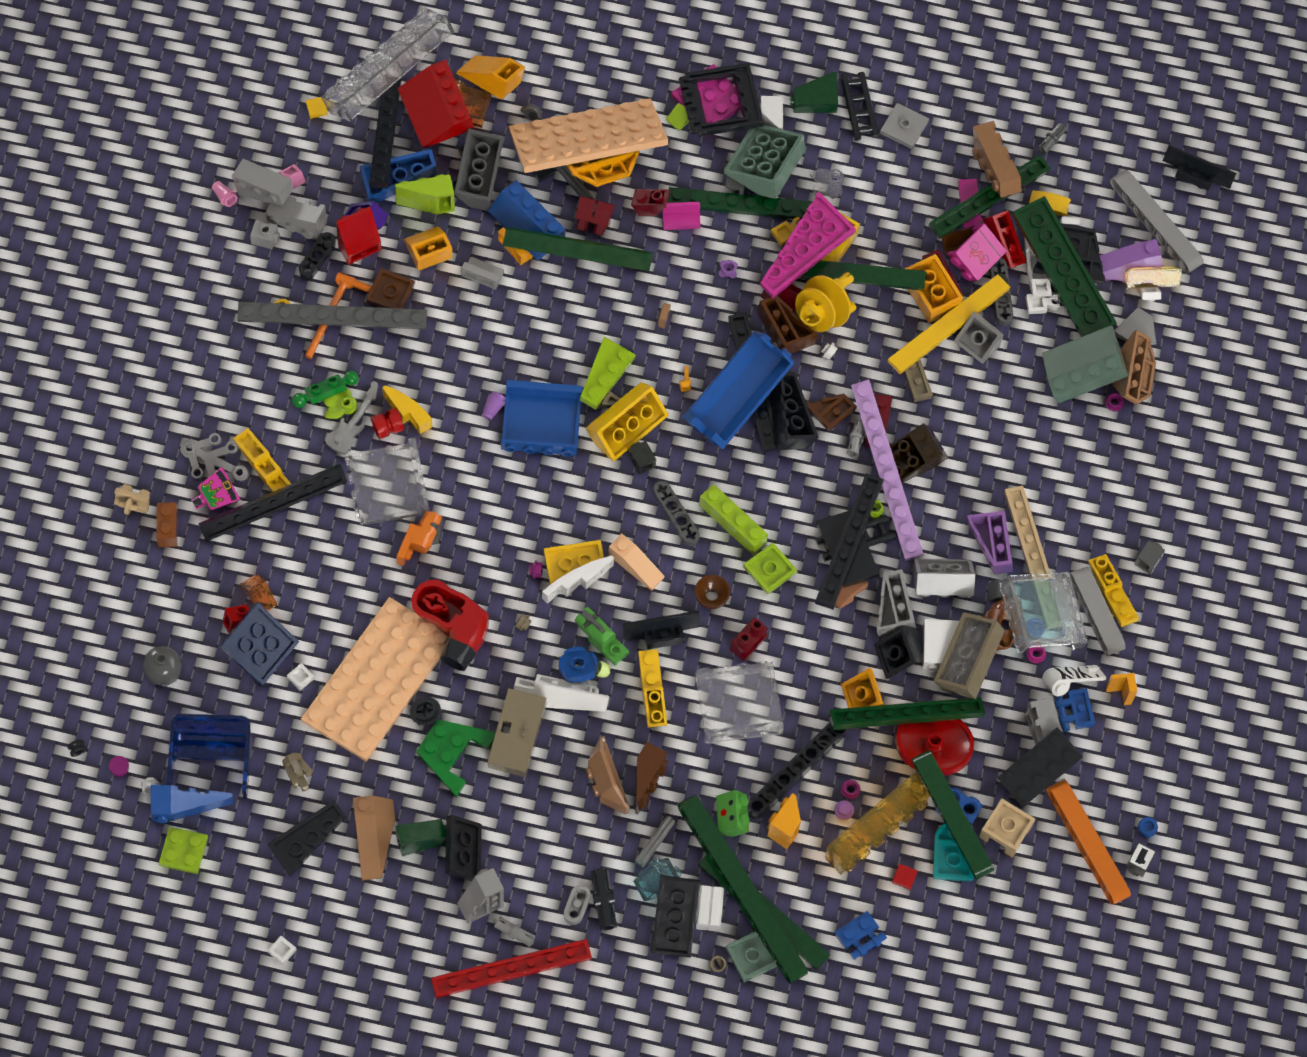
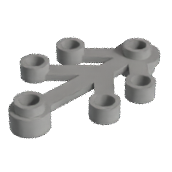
M213 433L209 438L198 442L193 439H187L181 444V453L189 458L192 466L191 475L195 479L199 480L204 476L203 470L199 467L197 457L204 459L209 477L216 472L214 465L232 473L237 481L243 482L249 477V471L246 467L242 465L234 466L217 458L228 453H236L238 445L235 442L230 441L226 446L209 452L201 450L207 446H217L221 443V437L217 433ZM217 436L218 441L212 442V438ZM192 445L193 449L187 451V446ZM235 445V449L230 451L229 446ZM200 470L201 474L195 476V471ZM238 470H243L241 476H237Z

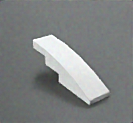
M611 555L574 569L543 590L542 599L548 604L560 592L567 597L579 585L587 589L614 566V557Z

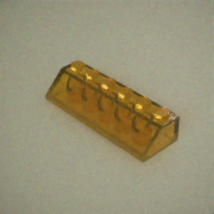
M917 772L913 773L828 845L825 859L840 875L845 871L849 873L854 869L855 863L859 859L862 861L870 855L872 848L880 847L885 842L884 838L889 834L891 836L899 830V825L903 822L905 824L914 817L913 814L917 810L922 811L928 805L930 795Z

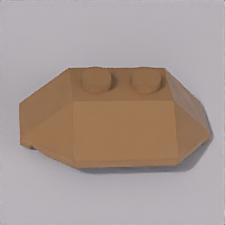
M1138 330L1131 334L1120 349L1129 376L1113 382V386L1121 396L1136 405L1151 396L1156 367L1154 352L1150 345L1151 338Z
M602 736L588 760V768H585L588 779L593 781V794L599 798L600 803L623 814H628L630 806L605 736Z

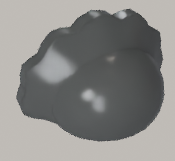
M529 104L520 109L527 119L532 121L542 120L541 111L536 105Z

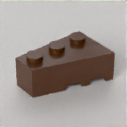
M778 296L774 298L769 297L759 302L757 313L773 342H776L780 350L784 348L792 354L815 345L818 333L805 325Z

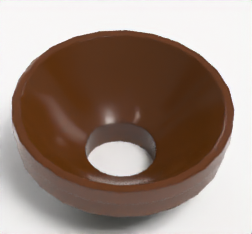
M706 575L697 582L695 596L701 606L708 609H717L728 601L730 587L724 578L718 575ZM713 591L718 597L715 600H709L706 594Z

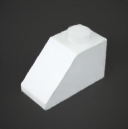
M761 96L759 105L764 125L783 130V97Z

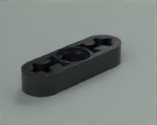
M325 232L321 234L300 263L299 275L305 280L314 278L336 246V239L332 233ZM330 239L331 243H327L324 246V240L328 241ZM319 252L323 256L321 259L316 260L312 255ZM310 262H311V263H312V265H311V267H310L311 272H310V271H307V272L305 273V272H304V269H308L309 266H310Z

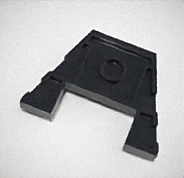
M1061 223L1082 262L1090 264L1089 275L1093 282L1104 285L1105 275L1103 274V265L1100 259L1095 229ZM1037 261L1033 268V273L1045 274L1039 261Z

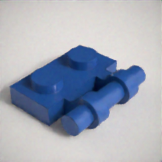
M1087 688L1068 691L1067 699L1054 695V704L1058 710V719L1063 732L1070 731L1069 723H1074L1075 730L1095 727L1096 723ZM1070 706L1072 715H1066L1065 707Z
M868 911L834 933L845 950L851 946L854 947L855 950L850 953L853 960L859 956H865L867 951L873 947L877 948L882 944V941L887 939L884 932L878 935L874 933L879 926ZM865 937L869 938V941L865 944L859 943Z

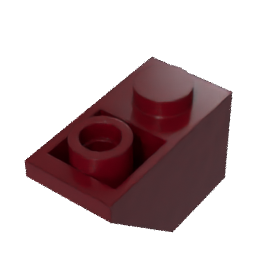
M635 189L631 206L638 216L655 217L666 208L670 190Z

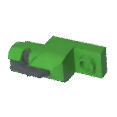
M586 607L582 614L579 613L575 622L588 635V641L614 666L629 654V650L616 639V634L589 607Z

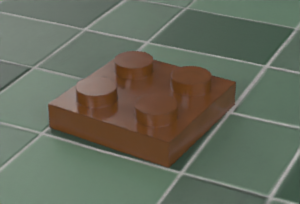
M380 268L366 298V302L380 308L404 309L415 286V281Z

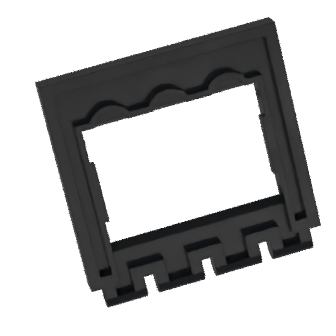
M749 63L687 72L685 76L679 77L678 80L682 90L691 134H698L701 137L764 127ZM733 77L743 118L719 120L707 124L697 83Z

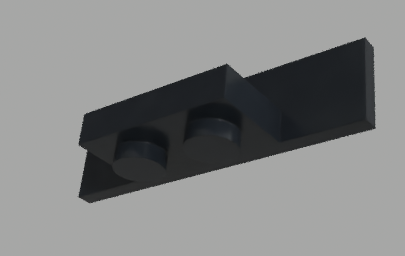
M1171 145L1168 146L1162 160L1178 167L1175 175L1176 178L1209 191L1213 182L1230 189L1237 174L1234 171Z
M698 610L623 623L624 640L644 637L647 650L685 643L683 630L700 627V613Z

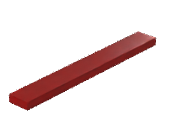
M584 939L431 977L435 998H440L592 960L588 941Z

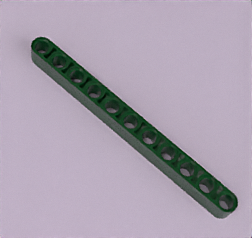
M694 794L678 803L677 807L682 817L758 934L773 960L777 961L776 964L787 982L791 984L807 975L808 971L805 964L699 798Z

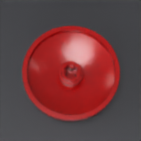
M961 719L900 724L895 738L896 749L907 765L915 769L911 759L930 750L944 776L962 770L969 763L974 750L973 735Z

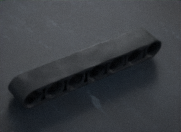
M829 722L751 798L748 804V816L754 820L761 819L844 738L846 729L836 732L832 729L831 722ZM826 740L829 744L822 745L819 741ZM813 753L815 757L808 758L806 754ZM799 766L802 770L795 771L792 767ZM786 779L789 783L783 785L779 780ZM772 792L775 797L768 798L765 794ZM752 806H760L762 810L754 811Z

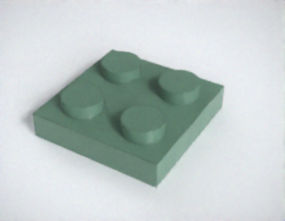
M756 932L725 946L743 983L778 967L777 961L773 960Z

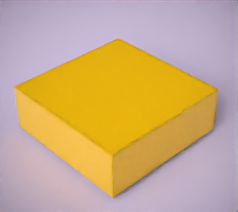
M323 96L305 100L310 119L328 115Z

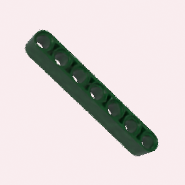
M927 750L912 758L915 769L975 879L978 880L993 872L994 867L931 751Z

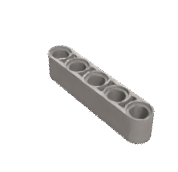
M1084 567L1070 572L1069 579L1104 654L1108 656L1125 650L1124 639L1090 568Z

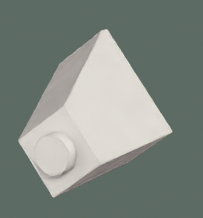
M924 620L922 669H926L929 672H937L959 621Z

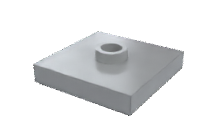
M897 103L880 130V134L913 149L927 126L929 118Z

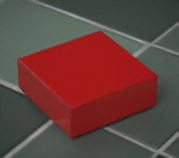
M899 864L892 883L911 890L918 871Z

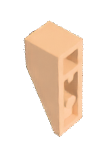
M622 533L609 546L608 556L612 555L614 561L651 591L664 579L665 576L637 545Z

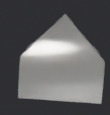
M1139 307L1114 330L1116 337L1125 342L1135 330H1138L1151 338L1150 345L1156 344L1153 317Z

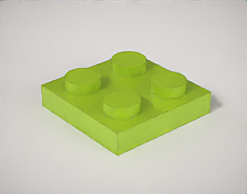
M771 543L743 564V568L767 595L797 574L798 571L774 543Z
M169 826L159 866L198 874L207 845L208 835Z

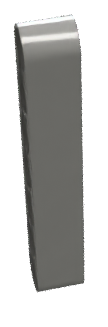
M1124 170L1110 179V184L1114 191L1185 273L1188 274L1203 264L1204 261L1200 253L1128 170Z

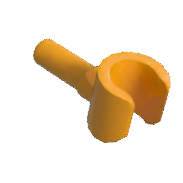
M688 366L684 367V380L679 381L681 392L691 389Z

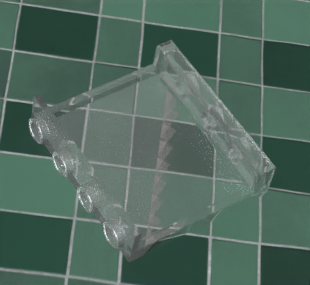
M416 438L408 439V444L351 453V449H348V456H345L346 467L351 469V473H348L349 484L354 485V490L351 491L352 500L357 502L358 508H354L356 519H360L361 525L421 516L426 511H429Z
M759 661L751 665L741 663L734 667L724 665L718 667V669L701 668L695 671L705 744L783 733L784 726L773 662Z

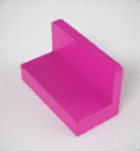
M700 202L667 203L666 208L662 210L663 230L699 229L701 227Z

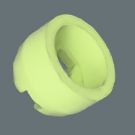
M599 661L595 676L605 678L610 674V666L603 661Z

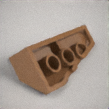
M373 795L353 798L362 881L381 879L395 823L393 800Z

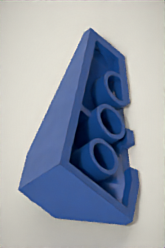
M151 785L152 820L157 823H167L168 821L178 820L234 804L233 793L211 790L200 793L195 788L181 791L178 790V786Z

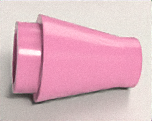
M216 181L212 185V189L222 205L231 207L236 203L238 197L234 190L225 186L220 181Z

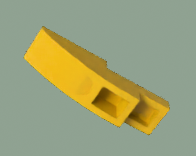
M1104 554L1090 559L1088 563L1112 616H1115L1120 627L1137 622L1139 616L1124 592L1122 581L1107 555Z
M658 649L638 651L648 728L667 726Z

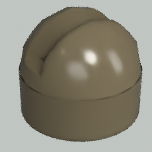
M715 956L709 961V967L713 972H721L726 967V961L721 956ZM713 960L716 961V964H717V966L719 967L718 970H717V968H716V966H715Z

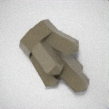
M300 753L287 755L282 760V763L293 788L300 786L302 792L307 791L309 786L304 775L306 777L313 774L312 769L303 760Z

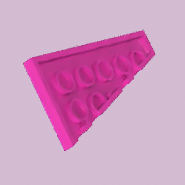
M818 191L803 218L800 219L788 238L784 248L780 251L777 259L762 279L760 286L774 298L856 232V228Z

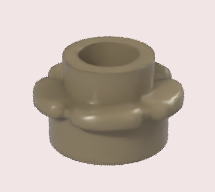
M521 614L515 624L519 631H522V629L527 630L531 623L530 615Z

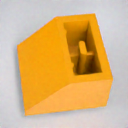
M438 226L404 239L418 271L452 259V246L445 232Z
M793 793L789 798L785 797L783 799L779 812L772 814L767 827L769 829L767 836L785 849H788L798 835L801 824L796 795Z

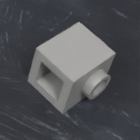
M255 220L250 234L251 244L273 250L274 244H278L280 238L277 225Z

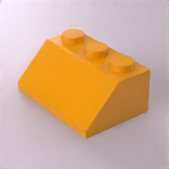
M936 254L905 268L927 272L924 291L908 289L928 323L942 318L963 301V296Z

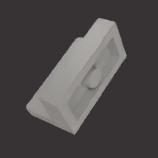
M470 257L468 263L464 262L462 266V277L495 290L504 274V269L474 257Z

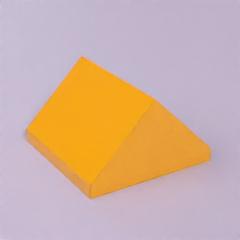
M872 668L864 670L841 684L848 708L883 705Z

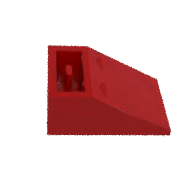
M370 206L361 208L354 214L343 216L336 221L338 248L348 265L382 250L381 239Z

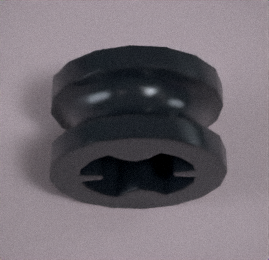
M83 739L75 740L67 746L68 750H71L70 755L72 757L79 756L87 751Z

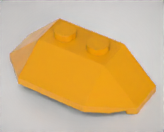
M639 151L569 164L567 167L573 176L598 187L629 177L638 158Z

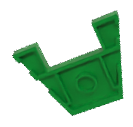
M437 719L417 749V754L457 798L466 785V780L450 772L470 740L489 750L493 744L496 732Z

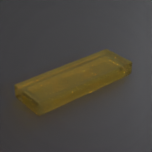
M1182 268L1126 269L1125 287L1181 286Z

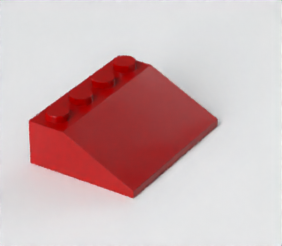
M446 59L426 67L398 88L423 149L463 134L468 129H474L472 119Z

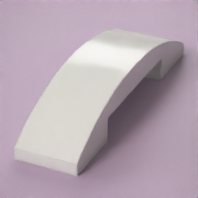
M1024 237L1027 274L1032 296H1051L1050 281L1046 274L1033 273V268L1038 260Z

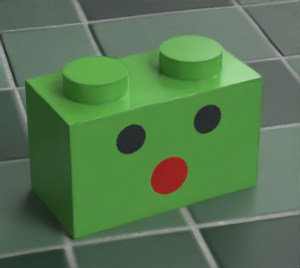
M733 790L717 795L718 829L721 834L731 838L748 833L750 821L748 817L747 794Z

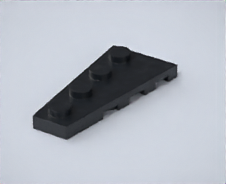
M332 801L269 842L268 847L291 877L345 819V814L337 803Z

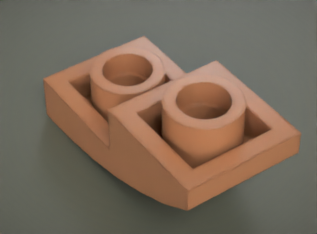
M864 581L845 588L842 587L835 606L841 609L853 602L854 596L865 590L869 582Z

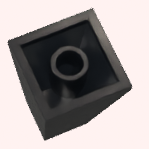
M907 627L898 629L874 644L886 679L917 663L922 649L917 629Z

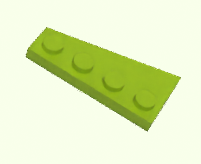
M604 337L582 391L580 401L596 410L635 360L636 355Z

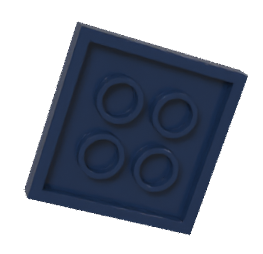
M257 602L219 647L260 686H263L299 641Z

